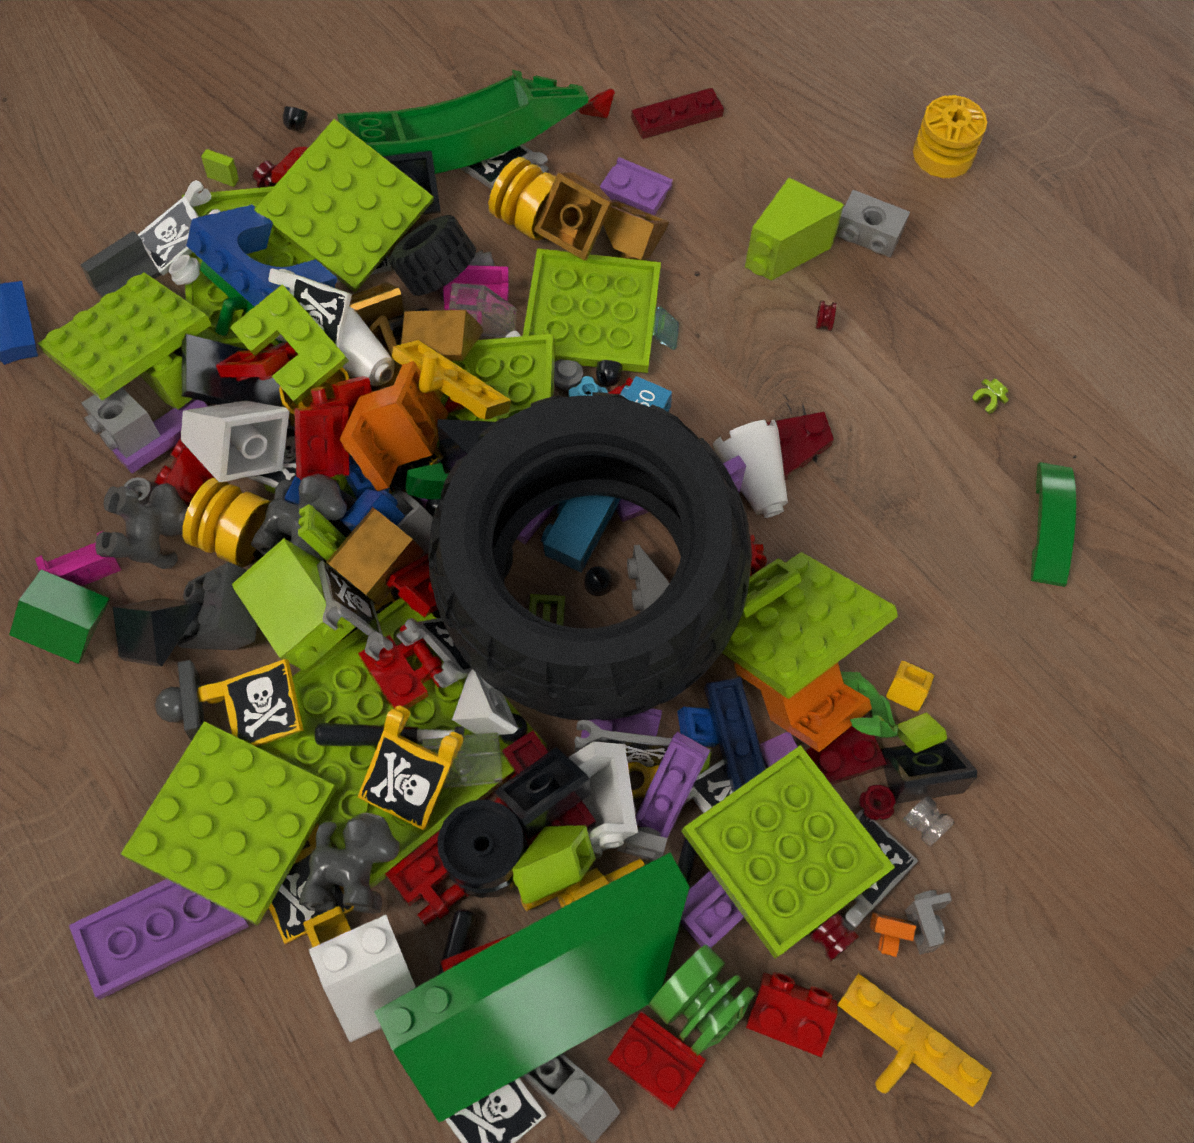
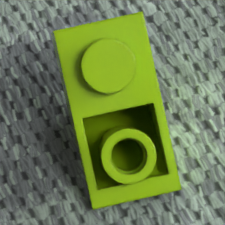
M171 353L140 374L142 379L166 404L177 410L192 400L191 398L182 397V357Z
M586 825L545 826L512 869L513 880L519 889L523 904L535 902L582 880L596 859Z

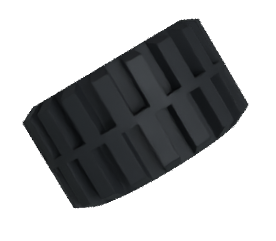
M445 215L429 220L409 233L395 247L388 261L410 293L414 296H421L444 287L458 277L471 263L476 254V247L456 218L451 215Z

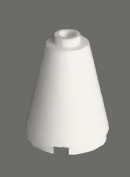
M349 306L340 345L341 352L347 357L349 362L343 368L352 378L360 376L369 377L370 385L372 386L385 384L394 375L395 362L358 313Z
M766 420L748 423L729 431L731 438L723 442L721 436L716 439L713 446L715 453L722 463L739 455L746 464L741 492L755 513L764 514L765 518L782 513L784 511L782 506L788 503L779 430L775 420H771L769 426H767Z

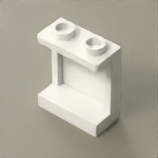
M593 741L568 758L581 768L590 779L591 795L582 801L596 820V825L588 830L595 858H599L603 855L602 851L622 846L624 844L623 840L638 833L625 744Z

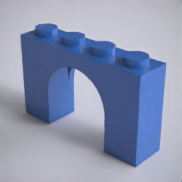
M253 205L193 218L191 221L186 246L254 307L281 286L269 282V273L272 268L277 270L286 269L299 276L335 288L337 277L316 259L289 267H274L257 262L246 255L267 248L273 225L269 218L254 211L256 207Z

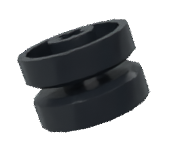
M491 800L470 801L455 808L444 820L438 834V854L453 883L464 893L478 898L498 897L516 886L513 880L512 869L528 849L527 840L516 815L503 804Z

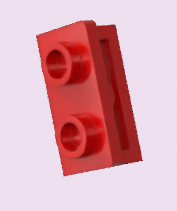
M180 438L170 453L175 459L170 467L166 465L162 467L154 482L158 485L165 483L173 485L181 499L189 507L198 489L207 480L214 478V476Z
M764 972L746 1023V1028L822 1058L838 1015V1002L832 999L833 996L829 992L821 988L810 987L809 990L796 985L795 981L785 974L774 972L771 975Z

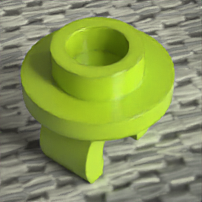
M995 378L991 382L984 379L981 383L985 388L977 390L973 395L975 403L985 396L991 398V403L985 408L988 414L996 410L998 400L1003 404L1009 401L1005 396L1008 389Z

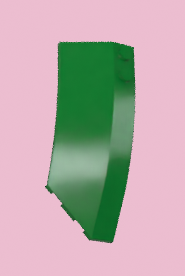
M512 70V76L455 99L396 111L337 114V118L340 124L381 156L432 151L435 174L470 166L529 142L587 104L589 96L582 86L570 84L568 87L557 86V80L538 75L534 76L533 80L522 78L521 71Z
M671 852L534 922L374 1011L392 1051L439 1123L650 1003L657 992L663 987L690 889Z

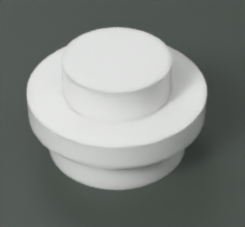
M187 254L178 257L169 268L173 282L177 285H188L194 282L200 273V262Z

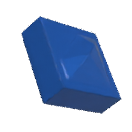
M682 707L677 711L681 734L704 747H714L719 744L709 708Z

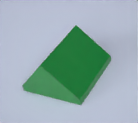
M41 569L18 601L9 635L80 664L110 598Z

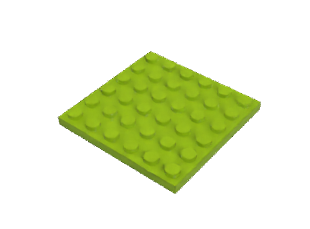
M399 598L377 614L383 636L390 635L397 646L402 642L396 635L408 619L413 618L417 622L436 619L432 613L424 618L418 612L412 610L402 598ZM357 629L333 646L306 671L300 670L292 676L304 731L258 746V748L335 785L337 790L319 819L318 825L325 822L336 823L337 828L330 838L336 848L346 849L343 831L348 820L360 813H373L385 819L391 834L399 842L400 850L395 859L389 862L373 864L369 880V886L372 889L386 878V872L440 831L444 820L455 808L470 801L484 800L513 777L515 772L502 754V750L509 745L502 742L499 735L477 736L465 728L464 748L459 750L451 766L425 830L358 798L377 746H320L316 744L314 737L315 728L320 723L384 726L387 714L392 709L359 658L358 653L365 649L368 635ZM427 643L426 645L431 651V653L434 655V657L438 656V654ZM415 653L406 658L414 671L422 666ZM466 678L459 679L445 688H438L432 679L425 682L423 685L428 691V697L408 709L410 710V716L405 727L449 731L455 730L456 726H461L452 719ZM505 697L511 713L521 715ZM527 722L528 733H529V732H531V731L534 730V729H533V728L528 724V722ZM536 733V735L538 736V738L540 739V741L543 743V745H544L545 748L547 749V744H546V743L542 740V738ZM419 744L437 754L439 752L440 744Z

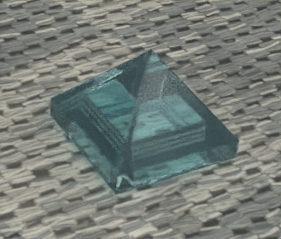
M661 306L657 307L652 337L671 350H675L677 347L679 322Z

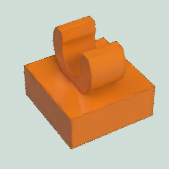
M872 912L869 927L874 932L881 933L877 950L882 954L896 957L900 938L913 941L916 925L908 920Z

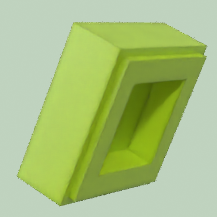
M206 149L201 158L207 177L235 187L239 177L234 159Z
M927 712L898 724V737L914 753L947 740L946 729Z

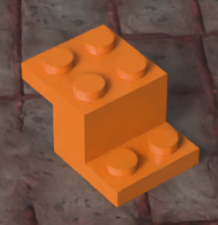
M414 361L402 365L394 385L358 398L340 437L344 449L351 454L361 468L363 475L369 479L377 491L390 487L398 466L433 455L438 442V419H447L448 416L447 410L434 391L423 393L419 390L418 385L421 371Z
M838 662L789 699L737 663L734 664L738 676L761 690L770 720L818 752L852 726L850 719L862 718L872 709L869 698L844 684Z

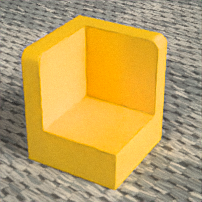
M341 906L303 922L312 947L351 931Z

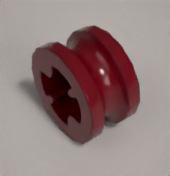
M820 301L815 329L826 327L827 331H832L837 303L832 302L831 305H826L825 301Z

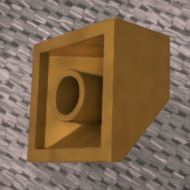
M615 199L611 200L613 203L603 226L613 249L621 251L622 258L636 260L650 258L666 231L669 221Z

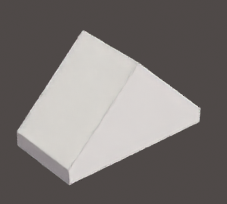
M472 669L467 675L452 720L477 736L514 734L518 727L503 693L485 682Z

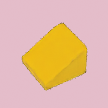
M902 660L886 697L893 702L918 712L928 695L934 675Z

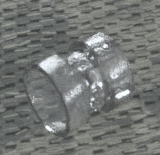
M929 795L924 797L902 820L909 828L922 832L921 840L929 848L955 824V821L948 814L939 813L937 803Z

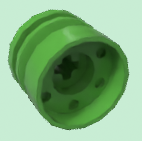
M707 944L696 951L674 973L649 1003V1007L667 1025L678 1019L681 1015L688 1019L679 1035L682 1041L687 1039L696 1029L702 1034L691 1047V1050L697 1056L704 1050L722 1041L745 1016L750 1001L756 995L749 986L737 998L731 994L732 990L741 981L738 975L731 977L723 984L716 979L721 973L725 962Z

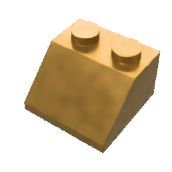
M558 173L533 231L585 261L590 255L613 202L599 186L576 173Z

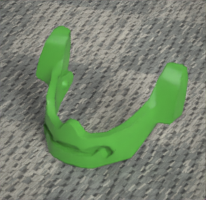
M841 671L844 684L869 698L872 707L870 710L871 718L850 719L852 726L862 733L875 735L879 738L897 737L898 724L896 725L894 722L889 701L884 696L879 695L875 687L862 677L860 672Z

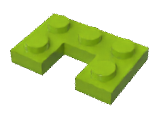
M283 284L230 327L254 356L279 335H282L298 355L272 377L296 405L311 393V389L319 387L349 362L347 357Z

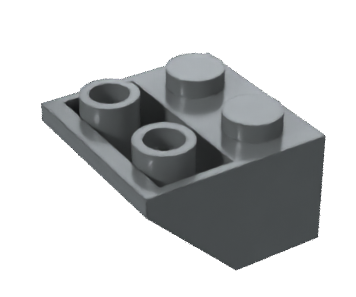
M227 562L188 582L184 589L183 599L189 602H197L202 607L179 640L178 647L236 650L255 642L257 623L232 586L247 569Z

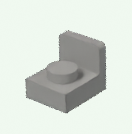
M640 827L638 833L623 840L624 844L619 846L617 851L654 861L663 856L668 838L661 837L660 832L654 829Z
M930 890L915 895V901L905 909L908 921L916 925L914 939L920 955L934 952L944 944V925L941 918L934 914V911L943 909L952 901L950 893L937 895L936 890Z

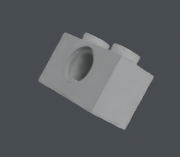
M853 190L842 210L836 236L891 258L904 232L910 212Z
M120 388L103 401L93 395L81 403L88 416L84 417V420L96 435L100 433V437L111 451L117 448L125 458H128L160 437L147 411L123 388Z

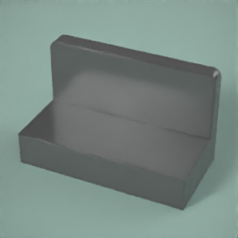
M134 231L80 264L89 285L101 297L117 291L126 285L127 281L133 276L141 275L145 272L155 279L161 275L152 259L147 255L142 239Z

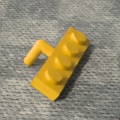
M416 340L393 346V360L401 365L414 361L420 369L418 386L421 392L428 393L440 390L448 395L452 401L460 403L472 411L476 417L484 420L509 412L511 405L509 398L421 341Z
M858 973L837 1006L898 1051L893 1061L875 1081L876 1088L882 1093H888L908 1070L911 1062H913L973 1107L981 1099L992 1072Z

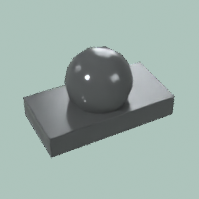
M188 660L177 662L180 687H169L162 690L156 697L155 709L157 715L167 722L178 723L183 720L184 731L192 741L205 720L203 702H199L197 689L201 687L200 674L194 663Z

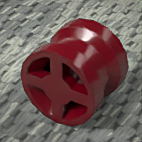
M839 912L828 919L810 936L814 943L822 945L825 949V956L830 962L860 937L854 930H849L844 925V918Z

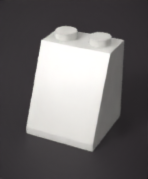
M251 401L183 410L181 441L219 483L282 471L289 410L284 407Z
M386 915L309 949L323 989L350 1043L381 1029L374 1011L416 988Z

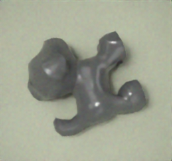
M323 474L307 476L301 480L298 488L299 504H293L285 500V495L292 481L287 479L280 481L275 489L274 500L267 505L265 520L255 533L251 546L262 555H265L283 538L290 535L292 536L291 543L323 561L324 558L298 535V529L301 528L298 522L302 518L299 515V509L310 504L327 520H340L347 512V504L342 499L336 480Z
M168 483L158 485L152 490L148 505H140L138 503L139 494L134 489L124 486L110 487L104 498V509L124 519L126 536L119 532L99 533L96 538V553L101 557H128L132 561L151 563L161 569L172 568L177 563L178 556L175 552L168 555L160 553L159 536L160 534L165 537L183 534V522L188 505L181 499L176 488Z
M360 813L348 820L343 831L346 849H338L331 846L330 838L337 828L335 822H325L319 825L316 833V849L310 855L309 860L310 875L302 889L299 904L318 912H327L335 908L336 899L331 890L337 884L344 887V906H354V911L362 913H380L382 908L381 894L372 891L369 886L372 866L374 863L389 862L395 859L400 850L399 842L391 834L388 823L383 817L373 813Z

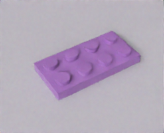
M165 879L70 924L69 927L94 995L97 999L101 1000L248 928L249 925L247 920Z

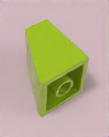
M788 178L752 227L745 268L751 270L756 275L763 276L772 281L829 250L834 243L844 204L792 178Z
M283 538L240 576L232 586L279 658L282 660L288 659L290 664L306 671L356 626L341 617L337 623L338 629L335 631L323 622L326 601L317 564L321 561Z

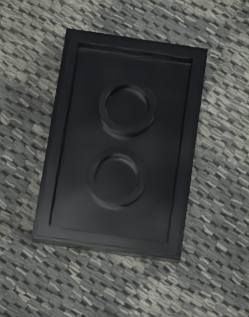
M189 334L185 335L182 340V397L217 405L251 401L283 407L279 392L280 385L274 378L259 380V377H250L238 381L235 377H220L216 365L236 352L248 351V349Z

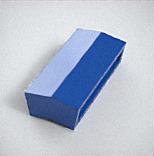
M22 281L1 283L0 361L6 365L20 359L38 357Z

